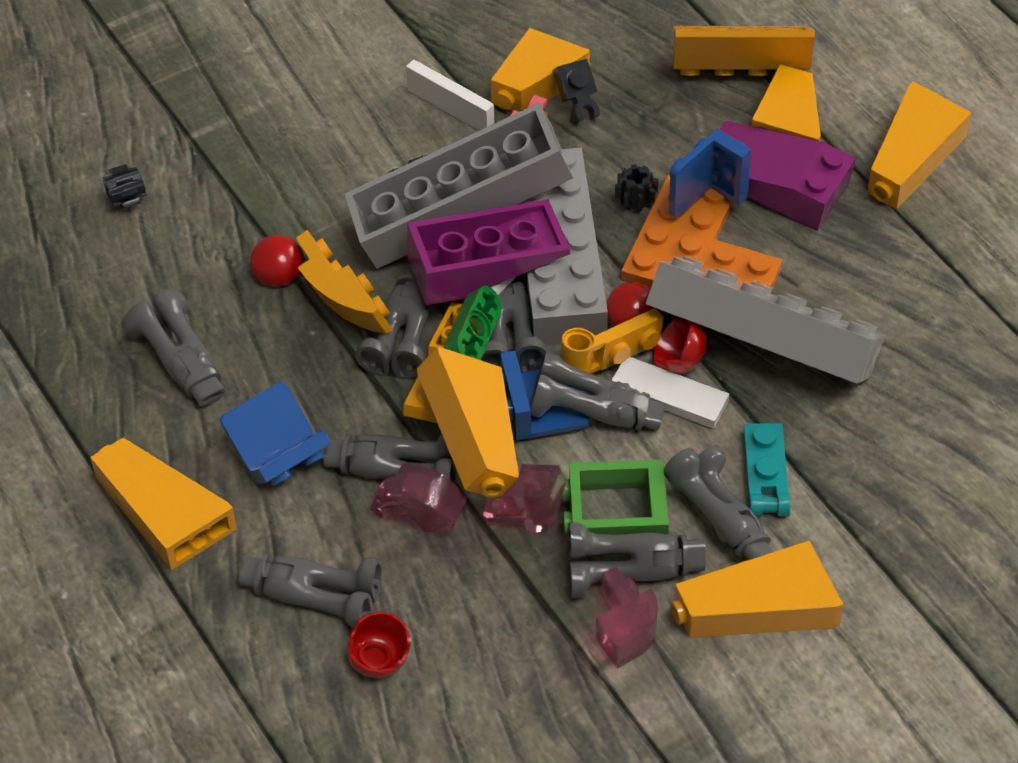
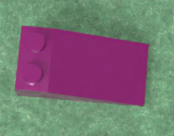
M725 121L719 130L735 140L743 142L751 149L748 197L818 231L848 187L856 157L824 142Z
M549 199L407 223L406 255L426 305L463 299L469 293L482 286L492 287L570 254V246Z

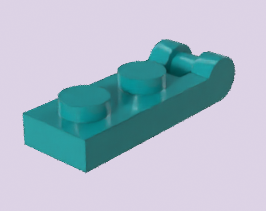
M783 423L744 424L743 436L749 508L757 517H762L763 513L777 512V516H790V494L788 491ZM762 495H775V497H762Z

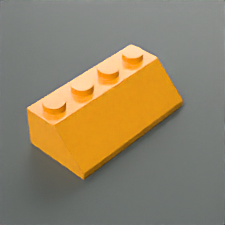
M673 26V68L680 69V75L687 76L700 75V69H714V75L720 76L734 75V69H748V75L765 76L768 75L769 69H778L780 64L799 70L811 69L815 30L810 26Z

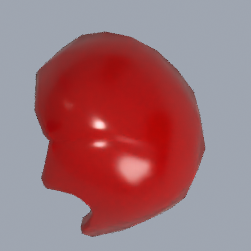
M276 234L264 237L253 248L250 265L253 275L261 284L278 288L289 285L296 278L303 275L298 267L306 259L300 245L289 236Z
M638 282L622 283L611 291L606 301L610 328L655 308L646 304L650 292L649 287Z
M673 319L662 332L660 341L655 347L653 353L654 364L675 374H684L694 369L702 361L706 353L707 335L701 325L684 319V321Z
M376 611L364 615L357 620L348 639L346 651L348 660L352 667L365 677L384 679L397 673L404 665L411 647V636L406 624L392 613Z

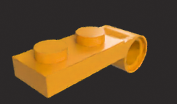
M654 308L597 335L583 328L568 329L562 335L559 357L567 364L590 374L598 370L602 371L615 364L623 363L628 357H632L645 350H650L658 344L661 338L664 316Z

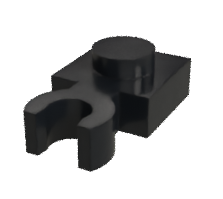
M584 59L555 67L552 72L562 103L572 101L573 104L571 108L573 122L577 124L584 120L581 112L582 108L589 112L591 120L600 116L599 106L590 99V95L596 93L597 88L588 60Z

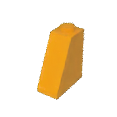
M529 28L492 77L491 103L505 110L520 112L527 109L534 95L547 100L559 94L552 70L557 66L584 59L588 60L590 66V50Z
M780 64L752 118L751 126L820 142L821 133L813 73Z

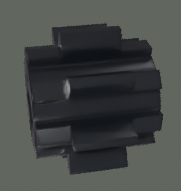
M127 164L109 169L110 175L102 177L112 207L121 205L122 209H126L140 204L139 199L147 196L142 177L136 166L128 168Z
M636 164L631 165L630 168H624L622 173L617 174L615 198H620V202L625 209L629 211L633 209L640 212L645 207L649 208L651 203H655L659 180L658 178H653V173L650 172L648 167L644 165L640 167L636 166Z

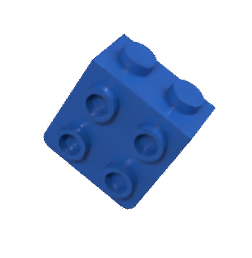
M718 128L707 138L700 139L694 149L683 159H678L670 169L669 214L674 218H678L710 188L739 206L748 198L751 149L743 142L735 140Z
M515 351L500 353L510 422L512 421L516 440L584 429L589 426V416L560 406H551L542 417L531 416L530 402L536 387L535 384L539 370L521 373Z
M283 382L274 384L226 412L220 418L224 431L255 484L267 483L269 481L274 486L292 475L289 470L300 462L303 463L304 467L314 463L324 456L322 449L332 444L324 430L313 431L290 389Z

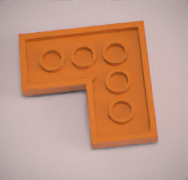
M668 174L621 270V280L638 282L651 289L660 261L673 260L674 256L680 258L689 256L704 262L703 269L715 271L717 268L737 274L738 278L736 281L751 284V281H756L773 288L782 269L783 259L717 240L734 202L710 188L678 218H674L669 214L670 176Z

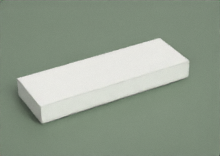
M414 59L406 66L408 91L479 131L495 124L494 104Z
M628 357L621 363L612 378V381L628 383L631 388L637 389L641 393L650 394L649 400L665 404L664 411L712 429L717 425L729 402V393L632 357Z

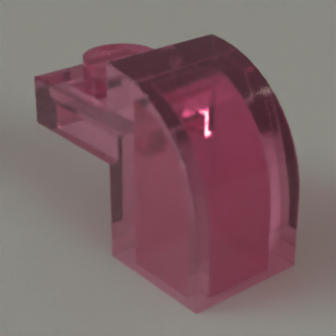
M404 463L401 465L396 477L387 478L379 485L377 496L370 510L379 519L407 514L425 533L453 529L468 497L450 479L438 471L419 464Z
M522 464L517 482L500 498L487 497L483 512L486 521L524 524L528 533L542 532L552 528L557 522L566 486L560 465Z
M615 566L602 573V596L612 609L596 617V640L615 667L619 668L643 655L652 645L657 630L658 604L652 588L639 594L633 580L630 577L624 578Z

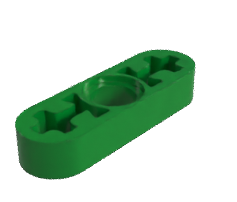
M482 286L466 296L444 345V349L481 360L502 311L500 298L491 287ZM470 322H471V323L473 324V326L475 327V330H476L477 334L473 331V329H472V327H471V325H470Z

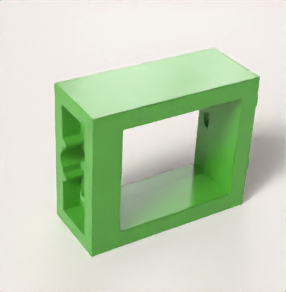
M663 460L569 463V479H562V501L570 502L571 511H564L565 535H567L568 523L570 522L581 523L590 532L597 534H668L669 521ZM647 487L649 517L582 519L581 490Z

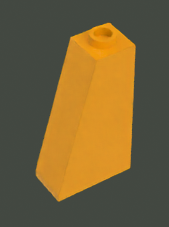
M913 81L908 86L872 165L867 193L878 201L884 202L897 210L967 137L972 112Z
M437 347L417 368L418 377L464 489L484 495L485 497L498 499L520 478L502 368Z
M121 438L111 445L104 446L98 453L90 457L97 481L171 571L237 530L233 507L227 501L125 438Z
M810 541L677 583L675 585V599L670 603L676 623L684 625L689 638L835 628L840 626L844 605Z

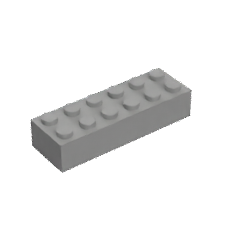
M538 103L345 193V197L360 245L376 269L406 256L407 223L516 205L573 179L555 131L541 104Z
M582 147L562 149L573 179L519 203L549 199L570 246L569 255L524 273L530 303L532 334L541 339L545 345L561 344L563 333L571 328H583L597 335L606 331L608 326V310Z
M674 256L673 260L660 261L646 301L647 305L856 384L870 378L885 338L884 335L876 333L878 328L876 325L858 319L855 322H846L841 320L842 313L823 306L820 309H811L806 307L807 300L787 293L785 296L771 294L773 288L756 281H751V284L736 281L738 278L737 274L717 268L716 271L703 269L704 262L689 256H683L682 258Z

